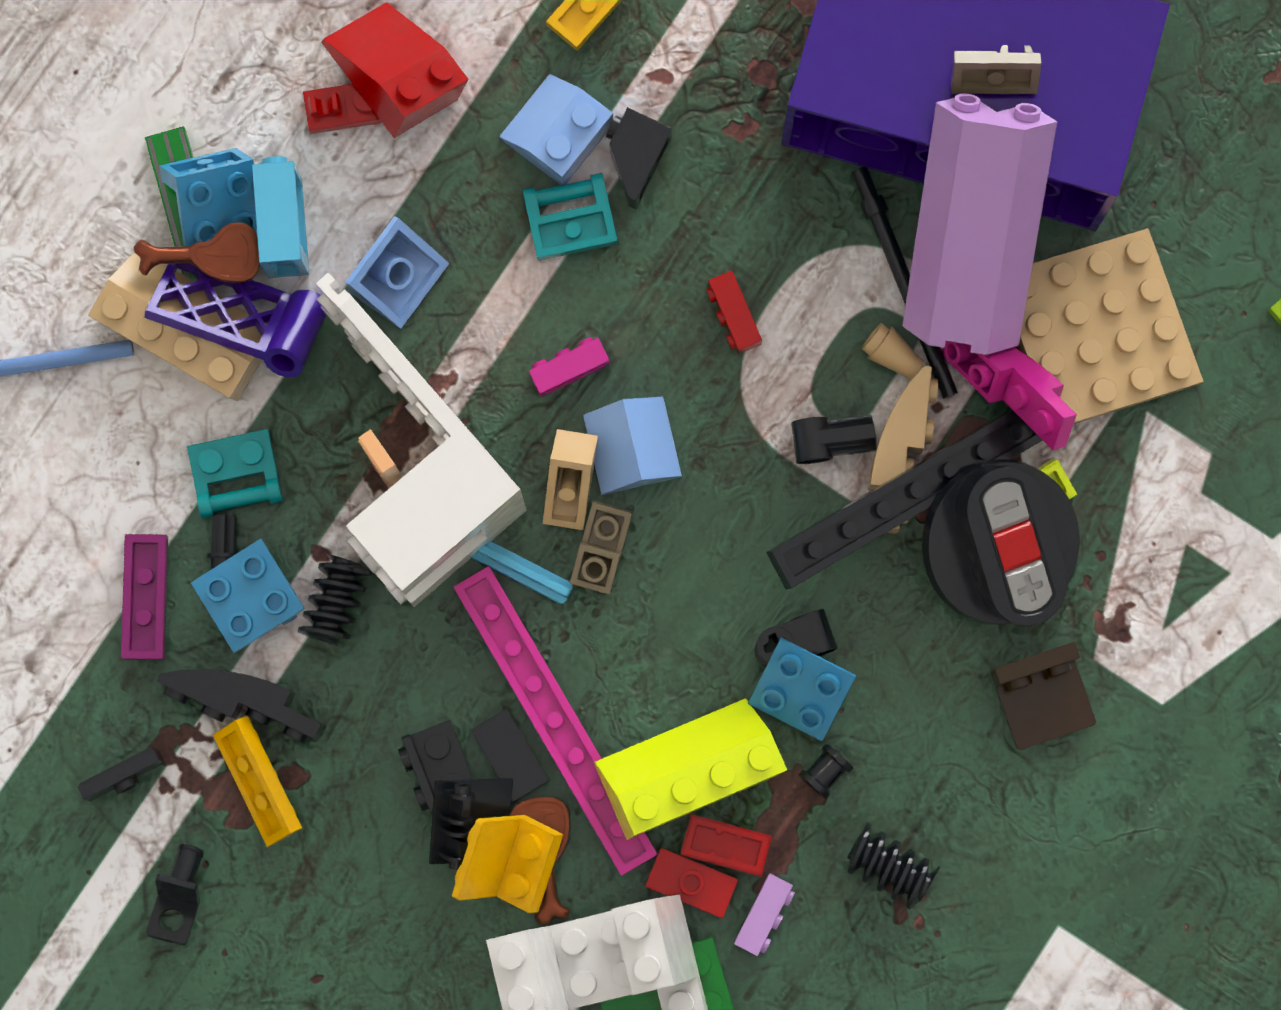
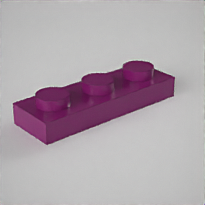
M125 534L121 659L165 660L169 538L167 535Z

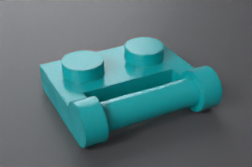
M603 173L590 175L591 179L537 191H535L534 187L522 189L538 261L618 244ZM591 195L595 196L596 204L540 215V206Z
M268 429L187 446L197 494V504L202 519L212 517L214 512L267 500L271 504L283 501L275 455ZM261 474L265 475L266 484L211 496L210 485Z

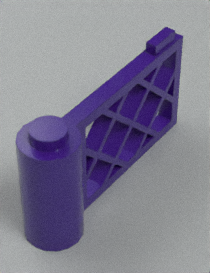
M172 263L167 265L146 308L144 318L262 359L267 368L279 376L296 377L300 375L327 314L317 301V298L321 295L312 290H297L290 294L254 280L244 283L224 282L207 276L190 263ZM177 268L194 274L198 281L180 285L175 277ZM225 285L233 288L237 295L219 299L213 287ZM204 290L210 302L193 307L186 295ZM177 298L184 310L173 313L159 308L161 302ZM265 299L277 305L275 309L258 313L252 301ZM243 304L249 316L232 321L226 309ZM217 312L223 324L212 327L203 324L199 316ZM256 326L262 336L261 340L257 343L245 339L238 330Z

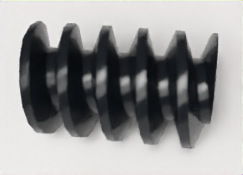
M325 554L332 562L319 563L318 569L327 578L314 579L313 585L322 594H312L308 597V601L317 610L303 612V617L312 626H301L298 628V633L339 646L337 644L338 640L351 639L352 636L342 628V625L354 624L357 620L347 612V609L361 608L362 603L355 599L352 594L353 592H366L367 587L357 581V578L359 576H371L372 572L359 563Z
M867 823L847 856V859L850 860L848 873L852 875L860 867L864 868L862 878L864 883H867L875 876L879 877L877 884L879 892L891 884L893 886L891 899L895 901L906 893L908 895L906 908L910 910L921 901L938 873L940 866L931 873H928L930 860L925 857L914 865V850L909 849L899 856L900 842L895 840L887 847H884L886 833L881 831L872 839L869 838L871 824Z

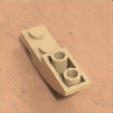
M923 366L904 389L890 413L876 447L868 490L877 488L913 467L914 459L907 458V453L921 454L925 444H932L934 419H927L928 403H936L938 379L931 378L932 367ZM900 525L887 533L897 534L900 530Z

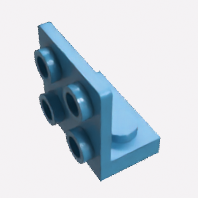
M233 148L159 165L162 182L176 192L184 246L209 241L224 226L230 223H245L252 227L257 234L252 171L254 160L239 149Z

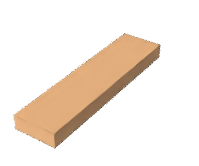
M371 429L361 435L358 441L387 487H392L402 478L395 463Z

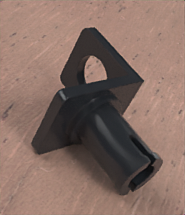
M179 844L170 876L161 874L156 876L155 883L158 896L146 933L149 937L184 946L188 942L200 904L198 885L194 883L204 852L192 845ZM169 910H177L184 917V924L179 930L174 932L164 930L159 923L162 914Z

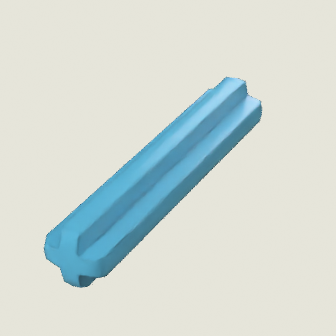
M492 541L483 545L471 557V559L487 567L489 566L492 570L558 604H564L573 589V584H570L568 580Z

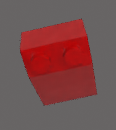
M387 2L325 37L321 42L393 138L456 102L469 80L444 46Z

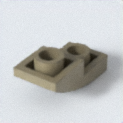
M598 501L592 502L570 584L610 595L633 511Z

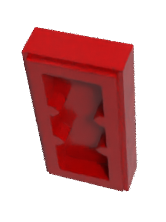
M691 814L680 855L761 877L772 836Z
M660 848L645 887L666 896L680 895L683 903L723 919L738 879Z

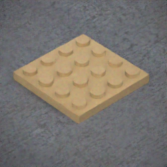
M1149 228L1033 263L1018 347L1021 352L1044 367L1064 385L1060 398L1077 414L1074 424L1198 386L1204 382Z

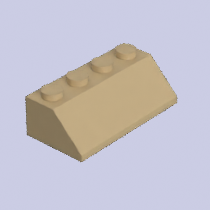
M134 252L108 279L88 316L228 398L239 401L262 359L144 318L146 308L167 265L159 264L153 267L148 275L145 276L139 271L141 259ZM176 271L175 277L180 285L195 282ZM204 290L186 295L193 307L210 302ZM177 298L161 302L159 308L173 313L184 310ZM238 306L226 309L232 321L249 316L247 311ZM217 312L199 316L203 324L212 327L223 324ZM256 326L238 330L245 339L257 343L261 340L262 336Z

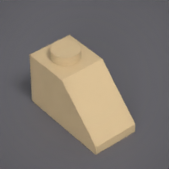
M557 429L550 458L543 524L584 530L596 456L597 435Z

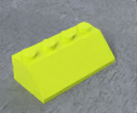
M746 698L594 762L626 840L787 771L771 731L754 708L748 704Z

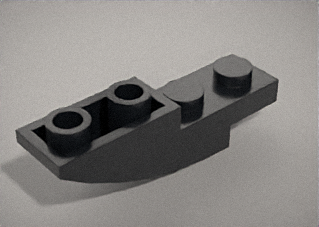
M194 669L161 673L156 680L166 686L163 692L164 695L185 705L190 697L204 704L200 711L201 713L222 723L226 715L237 720L243 706L248 707L246 716L267 726L271 719L284 724L286 727L283 734L304 744L308 737L318 741L325 728L323 724L289 708L296 693L273 682L254 676L223 670Z

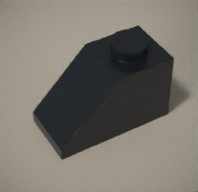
M627 107L622 118L617 115L614 117L606 138L611 140L609 143L610 154L628 205L637 209L672 138V128Z

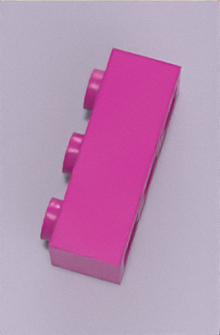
M592 337L584 339L578 343L579 347L571 351L569 348L563 349L555 354L556 358L548 362L543 359L532 365L533 369L529 370V375L540 398L610 365V360L599 338L594 340Z

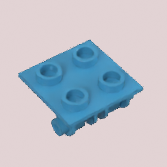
M262 538L191 582L233 653L238 652L280 624L286 625L297 618L296 614L305 609Z
M781 637L748 704L823 741L856 675Z

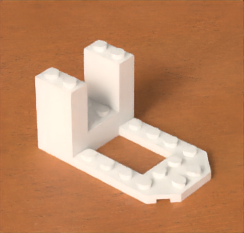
M327 273L316 283L321 293L317 301L321 304L323 311L336 326L338 324L343 326L344 332L352 343V347L367 364L372 360L382 373L378 377L393 394L399 391L407 400L408 404L405 408L420 425L426 422L435 433L432 439L438 447L346 525L352 533V536L346 541L358 553L362 561L377 575L400 605L408 600L415 607L469 561L477 550L489 541H492L527 511L521 490L359 303L345 289L340 292L338 288L340 286L339 283Z
M680 895L641 901L611 909L612 911L486 940L502 1010H580L579 1007L656 989L662 1010H708Z

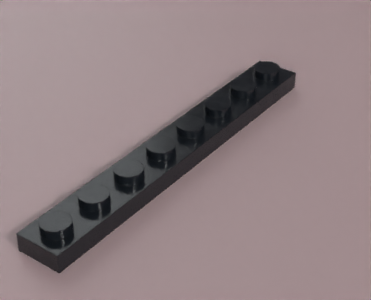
M1010 409L766 553L785 589H792L931 507L942 488L963 470L989 460H1011L1043 440Z

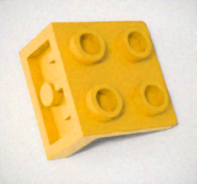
M526 815L478 818L468 834V846L462 864L455 875L452 897L459 901L498 897L527 913L539 912L564 834Z

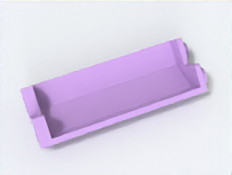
M966 93L958 94L952 99L936 102L902 325L927 345L945 348L946 341L971 345L970 352L984 355L1019 346L1057 121L1043 113L1034 104L1021 103L1016 105L1015 108L996 112L982 103L977 96Z

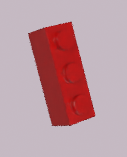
M731 270L708 280L709 288L706 289V293L711 303L716 302L719 309L716 312V316L720 325H725L729 334L726 335V339L731 350L736 349L737 353L741 354L762 345V338L733 271Z

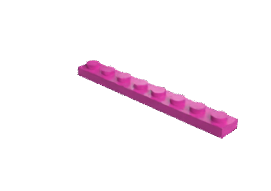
M488 566L453 586L621 876L658 855L645 833L626 840L594 765V762L602 758L491 568Z

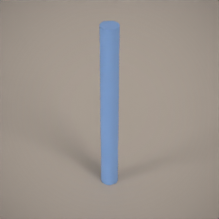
M131 340L0 360V377L134 356V347Z

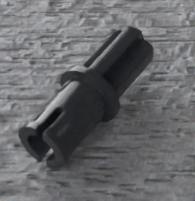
M219 513L212 517L211 553H207V558L211 559V570L236 554V515Z

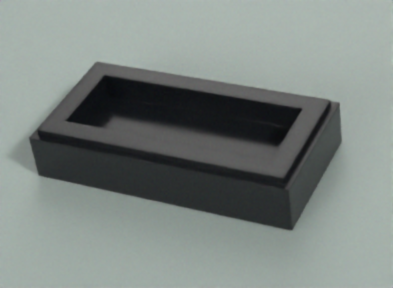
M507 709L471 729L499 779H513L511 794L513 802L549 782L548 777Z

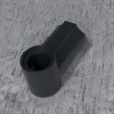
M872 415L828 420L827 417H811L791 422L797 464L821 463L832 460L833 456L876 451V435Z

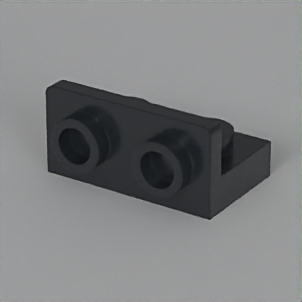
M450 720L413 735L408 734L401 737L404 747L399 748L398 752L406 772L415 771L420 785L414 787L413 790L422 811L430 809L431 814L433 813L435 781L474 780Z

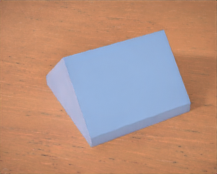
M394 216L345 283L352 295L401 329L447 268L449 262L404 222Z
M663 397L622 399L583 415L587 434L598 436L594 465L601 495L682 477Z

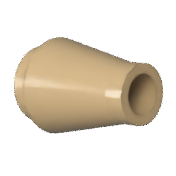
M882 323L872 331L861 348L868 354L867 359L903 375L908 380H911L918 373L925 362L913 351L893 326L887 328Z

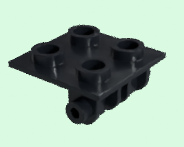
M512 778L435 781L429 864H449L448 868L458 870L468 846V834L478 818L510 816Z

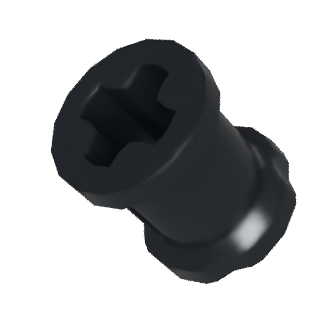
M828 744L822 747L823 754L807 771L802 770L798 774L808 786L825 800L830 795L828 790L843 773H850L853 770V766Z

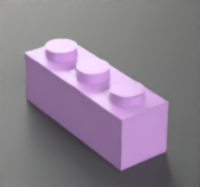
M770 873L768 874L734 942L736 946L758 956L759 952H766L771 942V939L767 938L771 928L777 930L783 918L779 913L783 905L789 906L795 892L791 891L792 884Z

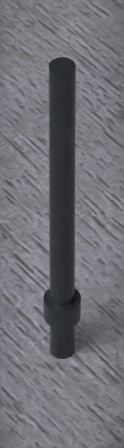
M867 166L861 167L852 172L863 200L860 206L866 220L870 219L906 305L910 272L887 218L886 212L889 209L883 195H878ZM919 339L929 366L932 367L933 376L935 379H938V388L942 398L946 399L958 394L940 347L927 345Z

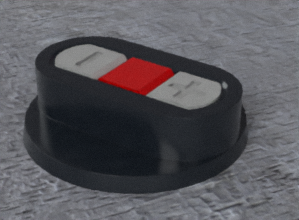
M1008 459L989 460L975 464L952 478L942 488L931 505L922 537L925 569L939 597L959 615L974 622L990 625L1014 623L1021 626H1033L1050 619L1064 602L1068 583L1076 567L1080 545L1077 517L1063 489L1051 477L1036 467L1024 462Z

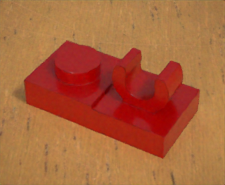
M352 83L303 91L310 134L382 123Z

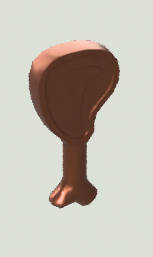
M230 223L224 226L211 240L198 242L190 246L155 247L146 240H140L134 246V252L141 259L139 271L145 276L148 275L153 267L159 264L190 263L196 266L202 273L216 280L244 283L252 280L260 268L258 237L254 229L245 223Z
M530 798L517 804L510 813V816L526 815L564 834L539 912H536L534 915V919L539 924L545 926L554 917L565 919L570 914V910L564 907L557 898L554 872L555 865L563 855L568 844L570 813L566 804L558 798Z

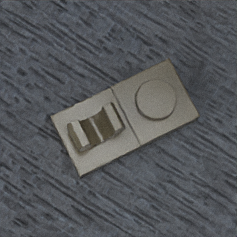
M1002 45L1000 53H997V51H954L951 75L952 94H1037L1041 70L1040 53H1033L1030 45H1025L1024 53H1008V45Z

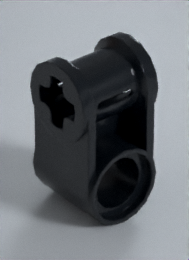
M819 609L798 616L789 622L766 629L759 636L754 651L757 661L766 668L773 652L766 653L764 650L769 643V639H773L775 644H778L782 637L819 657L837 650L838 647L825 610Z

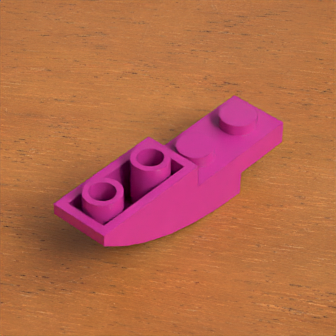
M946 341L945 348L942 349L944 358L989 403L1003 400L1052 450L1066 447L1077 414L1060 398L1064 385L1049 371L1015 347L984 355L970 352L971 345Z

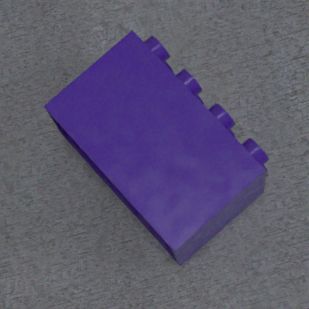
M817 0L787 106L781 145L860 167L867 166L871 170L924 184L936 102L952 99L958 95L952 94L951 91L954 51H997V53H1000L1002 45H1008V53H1024L1025 45H1030L1033 53H1040L1041 70L1037 94L972 95L977 96L982 103L996 112L1015 108L1016 105L1021 103L1034 104L1043 113L1057 121L1041 217L1096 232L1120 191L1170 4L1158 0Z

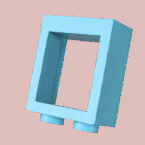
M282 156L262 159V164L252 165L259 263L269 279L309 275L302 178L294 161H287V158Z

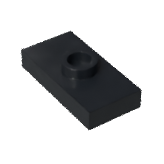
M149 747L79 783L78 789L83 799L90 802L114 789L118 795L139 785L140 782L137 777L161 766L165 762L159 750Z

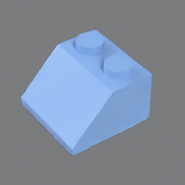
M549 74L499 138L559 185H565L607 134L613 121V113L581 88Z

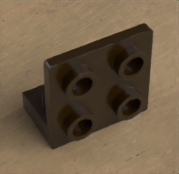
M1075 642L997 667L990 672L1018 750L1096 724V719L1075 662L1080 658Z

